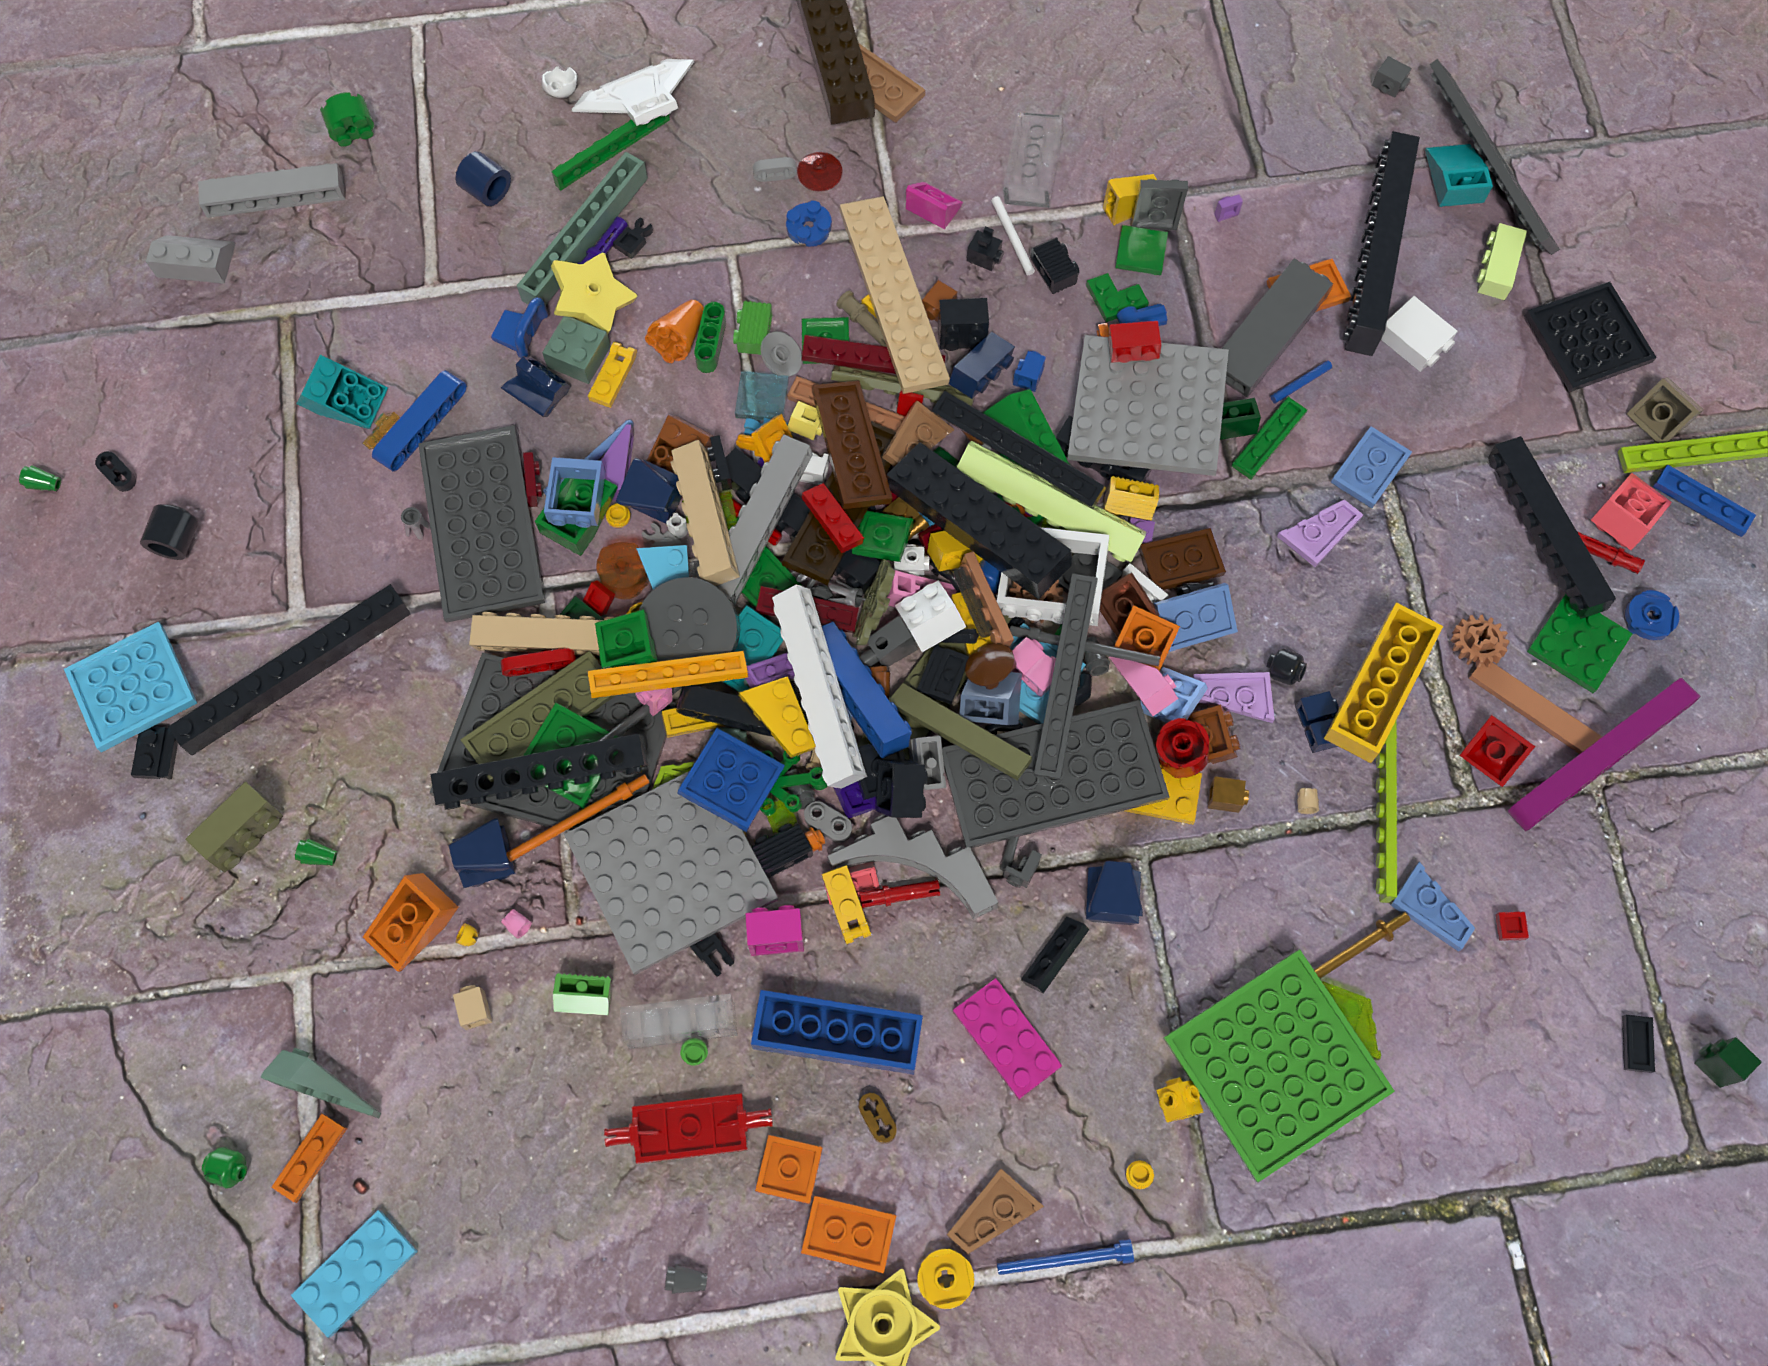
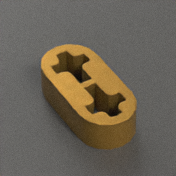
M875 1093L864 1094L859 1101L861 1116L877 1142L881 1144L890 1143L896 1136L897 1128L889 1111L879 1095ZM867 1099H870L872 1102H878L876 1106L878 1116L875 1118L870 1110L865 1111L863 1109L866 1106ZM880 1119L885 1127L890 1125L892 1128L889 1131L890 1136L888 1138H885L884 1135H877V1132L880 1130L877 1121Z

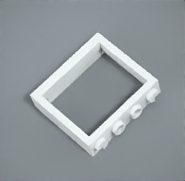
M1042 528L1070 548L1073 553L1099 555L1096 572L1098 582L1090 625L1098 626L1109 535ZM1001 572L997 603L1003 615H1007L1009 618L1024 617L1032 621L1049 620L1057 624H1063L1066 603L1006 597L1009 578Z

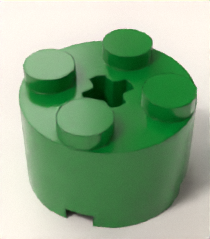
M350 92L339 93L326 100L327 105L324 108L321 106L320 112L328 134L341 147L349 146L353 140L359 138L369 139L373 136L374 123L365 99L360 94H357L358 97L351 96Z

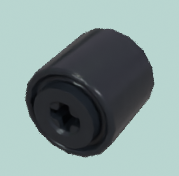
M158 504L153 507L140 544L143 548L156 555L173 560H183L186 557L198 526V520L183 508L174 505Z

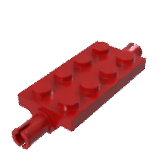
M742 1093L633 1106L632 1123L629 1124V1127L604 1129V1136L613 1137L605 1138V1146L631 1144V1146H634L636 1164L748 1151L746 1132L752 1128L773 1127L772 1118H768L772 1117V1111L770 1108L768 1110L747 1112L746 1109L744 1110Z

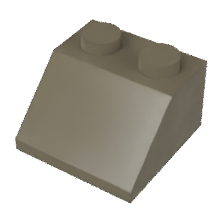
M1666 377L1656 384L1627 415L1657 443L1669 442L1686 428L1704 409L1669 377Z

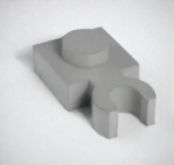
M655 523L651 524V529L655 531L653 535H647L644 531L641 533L645 542L653 544L651 547L684 545L669 531L662 535L659 526Z

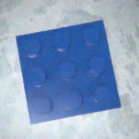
M716 728L678 789L677 794L747 832L785 765Z

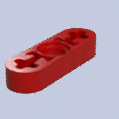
M562 648L504 658L501 660L502 675L511 677L563 669L576 660L575 650Z

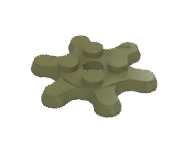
M885 559L881 561L874 582L871 586H868L863 598H866V600L862 601L861 614L856 622L855 632L852 633V637L857 638L856 645L867 644L871 630H876L882 614L888 608L890 598H887L892 587L895 570L891 568V564Z

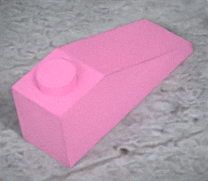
M895 570L892 587L887 598H890L888 606L895 607L904 598L912 596L937 580ZM939 581L950 598L951 594H956L957 591L952 584Z
M1109 657L1152 716L1179 699L1173 691L1177 686L1168 674L1163 677L1157 668L1134 661Z

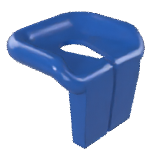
M539 297L532 299L524 314L504 310L491 335L492 340L516 351L519 358L527 357L532 337L535 335L541 321L548 317L544 301Z

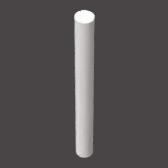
M996 196L991 202L1026 275H1032L1035 270L1000 197Z

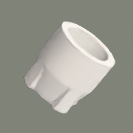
M673 513V516L666 522L668 531L677 539H681L688 533L687 522L678 513Z

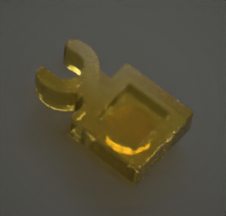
M395 412L382 413L374 422L377 426L362 444L369 450L371 448L374 449L400 417Z

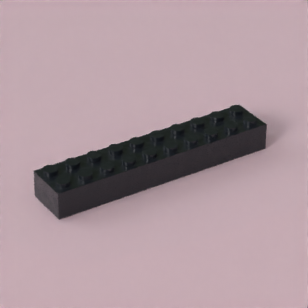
M1392 131L1389 140H1384L1381 154H1378L1375 168H1378V171L1375 172L1371 185L1374 187V191H1371L1368 205H1371V208L1367 211L1364 224H1367V229H1364L1361 243H1364V245L1360 249L1357 262H1360V267H1357L1354 275V281L1357 283L1351 292L1350 301H1353L1352 307H1349L1346 317L1349 325L1346 326L1342 339L1346 341L1345 351L1373 356L1385 333L1419 145V136Z

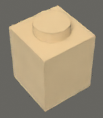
M470 985L461 988L460 993L453 995L459 1023L463 1029L469 1030L492 1022L486 994L482 988Z

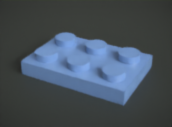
M1370 426L1333 477L1331 483L1368 507L1373 508L1407 461L1412 451Z
M1226 583L1154 603L1155 608L1160 614L1158 617L1180 626L1169 652L1238 632L1229 585Z

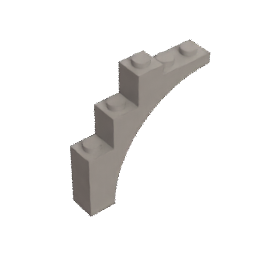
M884 814L873 820L871 836L868 834L862 835L854 840V844L847 847L844 845L838 846L827 856L832 870L844 865L850 866L865 862H891L923 871L947 886L964 904L973 920L997 909L998 901L970 847L965 849L958 847L950 851L948 857H945L932 830L926 833L924 830L913 834L910 837L911 840L908 841L897 818H891Z

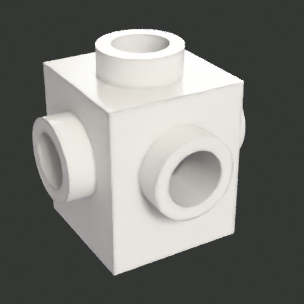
M913 544L906 545L901 562L894 561V570L924 577V571H929V556H924V547H918Z

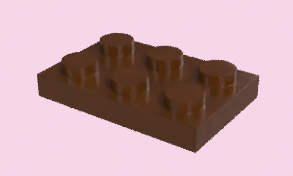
M1211 528L1144 543L1139 547L1148 578L1162 590L1179 587L1183 583H1195L1224 576L1226 573Z

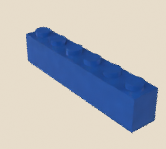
M834 622L822 626L845 706L880 757H887L909 747L910 735L912 734L910 725L907 721L902 720L896 705L885 696L882 685L877 684L873 679L870 668L867 665L864 666L859 659L857 650L849 645L843 630H839Z

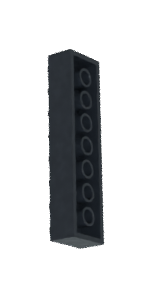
M921 442L886 474L892 493L967 548L974 551V553L1037 599H1040L1072 566L1070 548Z

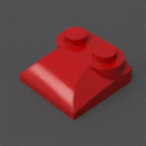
M1491 715L1459 756L1503 787L1536 746Z

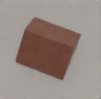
M1132 572L1121 577L1102 591L1100 612L1117 638L1133 605L1156 616L1160 615Z

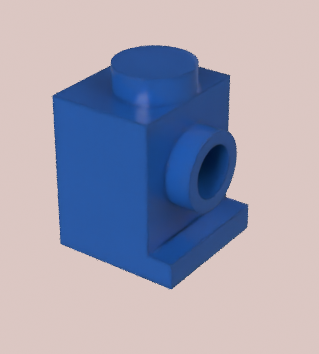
M1028 351L1025 360L1020 359L1015 370L1013 385L1027 390L1031 389V391L1035 392L1044 370L1046 356L1036 351Z

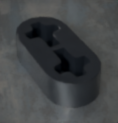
M106 451L96 457V467L117 490L126 492L135 486L136 477L114 453ZM107 461L113 464L114 467L112 469L105 464ZM122 474L127 480L122 482L117 476Z

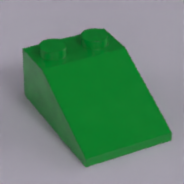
M565 478L560 485L557 510L590 512L595 480ZM606 479L604 480L598 526L590 525V527L583 528L576 524L553 525L547 521L543 509L534 521L539 533L581 556L595 537L616 493L617 485Z

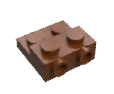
M1220 704L1191 713L1187 720L1201 724L1209 736L1210 755L1208 763L1216 764L1238 757L1236 750L1241 748L1237 735L1231 734L1230 726H1233L1234 722L1230 711L1225 712V709Z

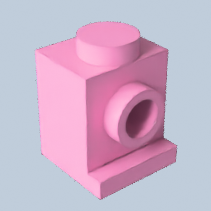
M672 688L635 693L637 699L642 704L649 706L652 716L672 702Z

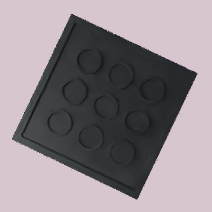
M1611 282L1530 309L1524 315L1569 392L1653 363L1657 358Z

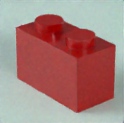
M1158 321L1109 325L1108 342L1111 363L1160 359L1162 344Z

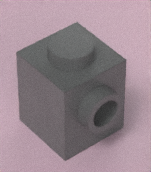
M1388 56L1378 69L1372 86L1395 98L1400 90L1405 91L1411 79L1408 76L1412 68Z

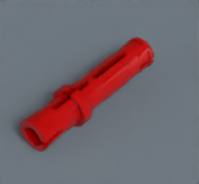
M1578 532L1590 554L1610 562V565L1614 567L1620 566L1635 574L1641 571L1645 563L1644 559L1625 552V549L1621 547H1612Z
M938 879L895 887L884 885L882 889L859 891L862 909L883 904L888 907L891 906V903L940 896V890H938L940 887Z

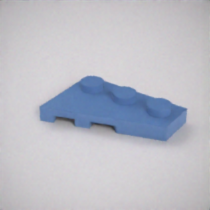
M1418 862L1397 893V898L1390 905L1401 913L1406 912L1411 920L1459 952L1467 943L1475 927L1455 903H1451L1440 890L1442 889L1436 881H1432L1424 871L1425 867Z

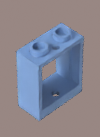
M552 457L544 514L548 522L557 526L565 524H576L583 528L590 527V525L598 526L606 473L602 461ZM561 478L595 480L590 512L557 510Z

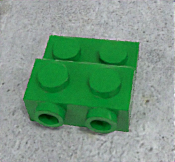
M644 610L595 623L602 669L657 662L654 640L650 635L647 613Z

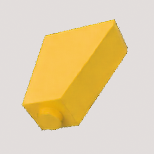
M1154 174L1108 180L1103 210L1113 225L1132 218L1140 180H1157Z

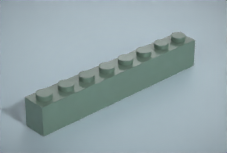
M625 151L516 285L521 300L524 303L529 304L532 299L539 297L544 301L545 306L560 288L551 269L553 261L558 260L577 264L584 259L587 249L596 244L614 219L648 179L644 161Z

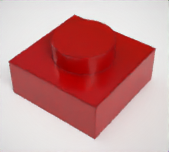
M596 580L591 582L582 602L598 615L603 616L607 614L616 594Z
M1498 912L1495 914L1499 941L1526 940L1529 938L1525 912Z

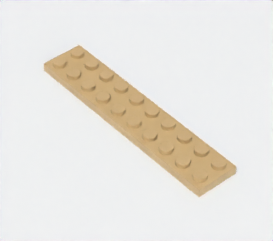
M884 196L840 204V214L903 394L948 385L950 377Z

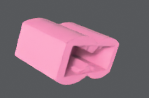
M1026 637L1012 650L1017 663L1012 672L1022 673L1024 683L1038 696L1042 697L1051 688L1056 658L1046 655L1043 652V646L1037 640H1030Z

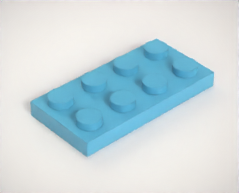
M378 1210L291 1294V1297L325 1336L331 1338L418 1251L383 1212Z

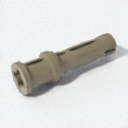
M852 291L845 292L838 299L836 306L839 309H843L850 316L852 322L859 323L881 346L887 347L879 323L868 313L867 306L861 304L854 297Z

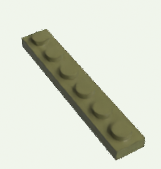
M837 365L832 370L831 380L837 381V383L860 381L862 389L884 390V393L896 395L902 391L896 375ZM948 385L911 392L921 394L933 403L938 402L944 390L970 406L973 405L975 397L971 399Z

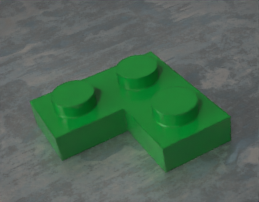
M1108 273L1087 280L1086 287L1105 323L1117 319L1118 312L1124 308L1131 306L1137 309L1148 307L1149 302L1139 284L1117 291Z

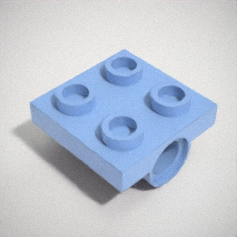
M1163 667L1160 673L1163 677L1168 674L1177 686L1173 691L1179 699L1154 716L1151 715L1140 700L1143 712L1166 723L1178 718L1187 720L1208 687L1202 681Z

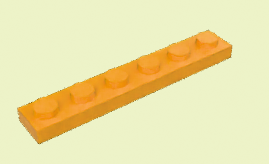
M744 651L591 670L588 671L591 698L748 678Z

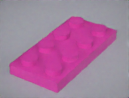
M996 978L953 1010L954 1015L1018 1100L1062 1067V1064Z

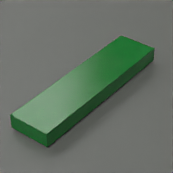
M1287 397L1233 462L1232 467L1252 480L1308 410L1290 397Z

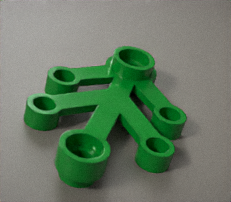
M767 750L762 752L767 756L775 759L772 752ZM784 751V759L780 763L784 764L785 767L770 793L783 802L788 811L797 812L802 807L801 800L797 795L787 793L782 789L783 787L811 784L814 789L823 790L828 786L822 775L820 778L814 779L817 774H822V767H815L809 773L783 776L801 758L800 755H797L792 759H788L789 755ZM766 798L760 810L764 815L770 816L776 812L777 807L771 798ZM791 801H797L795 806H789ZM767 804H772L770 809L764 810Z

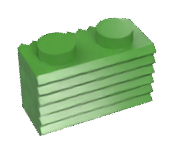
M744 301L742 309H738L737 323L740 325L739 330H734L733 344H737L738 352L761 355L762 340L770 333L773 314L770 303Z
M560 973L556 974L553 990L554 1012L609 1015L611 1000V978L609 976L599 978L598 975L596 977L592 975L590 977L587 975L583 977L581 974L579 976L576 974L573 976L571 974L566 975L565 973L562 975Z

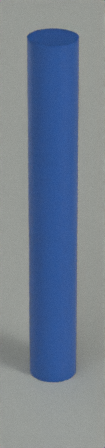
M1325 361L1270 396L1272 402L1276 404L1332 369L1331 362Z

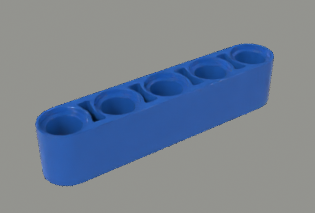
M447 370L439 373L377 443L372 451V458L392 472L397 471L419 447L418 443H422L462 398L467 384Z

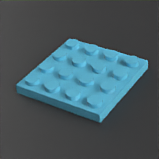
M159 622L64 669L95 746L101 753L197 704L167 634Z

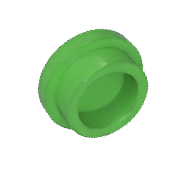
M697 1038L686 1040L681 1046V1058L692 1066L701 1064L708 1055L706 1043Z

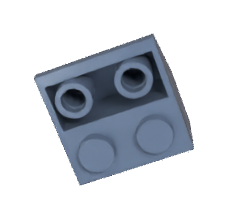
M1010 672L994 689H987L985 686L976 685L968 679L961 694L960 716L970 722L1001 725L1018 724L1022 673Z

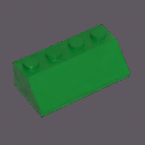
M1031 389L1009 394L983 412V414L1069 464ZM1000 453V455H1001L1002 457H1004V458H1006V459L1012 461L1011 459L1007 458L1006 456H1004V455H1002V454Z

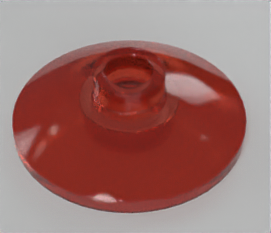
M814 152L808 154L800 161L797 175L804 187L812 191H827L834 188L840 182L842 166L835 156L826 152Z

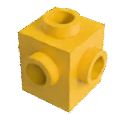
M1181 1077L1174 1078L1165 1082L1166 1087L1156 1090L1166 1123L1204 1113L1199 1091L1191 1080L1182 1082Z

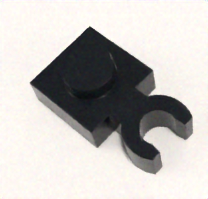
M637 219L633 230L626 227L613 241L614 248L633 259L645 246L646 239L644 237L652 234V224H649L646 228H641L644 225L643 219Z

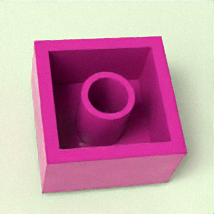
M792 905L778 907V910L768 911L767 908H755L751 910L752 913H745L747 944L751 956L804 952L800 908L795 909Z

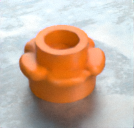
M810 827V831L805 832L804 835L813 852L816 850L822 851L825 839L819 829L814 831V828Z

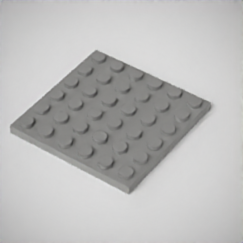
M1085 335L1068 460L1216 476L1229 349L1161 343L1160 359L1111 363L1108 337Z
M689 772L564 834L634 975L745 918V913H752V909L764 908L778 900L742 829L677 794L678 789Z

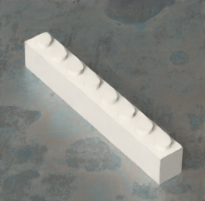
M796 584L772 597L774 613L779 619L780 633L786 643L787 657L792 664L795 674L794 681L801 694V705L806 711L809 721L808 729L814 738L816 745L815 753L820 759L823 769L822 777L827 786L841 789L867 776L811 590Z

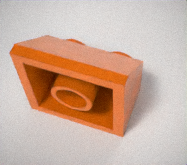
M1133 605L1114 647L1160 656L1159 667L1148 665L1160 671L1180 626Z

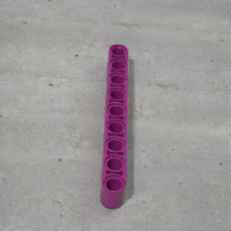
M1679 678L1520 799L1507 813L1527 832L1692 706L1701 696L1683 678Z

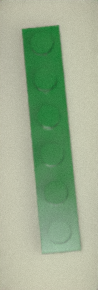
M669 114L651 119L647 124L636 125L630 119L629 122L614 129L601 140L595 141L593 145L582 152H578L573 158L558 165L551 171L556 187L560 191L670 121Z

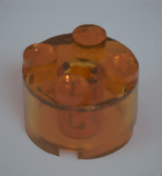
M617 542L603 547L597 559L596 569L601 584L616 594L615 598L617 599L635 598L642 593L641 591L649 583V578L636 549L639 546L635 543Z

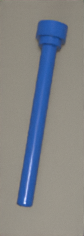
M1126 1239L1119 1240V1243L1114 1244V1247L998 1263L997 1270L999 1275L1112 1259L1126 1264L1134 1262V1253L1131 1240Z

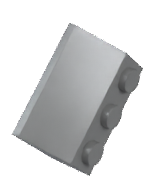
M165 235L151 242L146 263L155 276L159 278L225 284L235 243L233 241Z

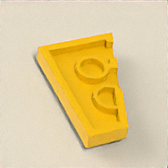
M788 676L739 693L738 696L744 703L746 702L754 711L753 714L759 721L761 720L771 731V735L791 758L815 749V742L808 729L807 722Z

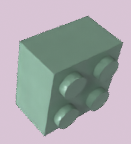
M563 316L542 354L548 368L590 384L611 346L606 331L574 318Z

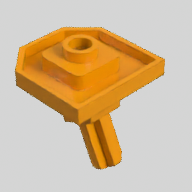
M782 414L751 433L752 436L738 435L736 445L741 449L754 451L755 456L762 457L764 463L770 461L773 455L772 449L776 441L781 440L783 434L791 438L793 437Z

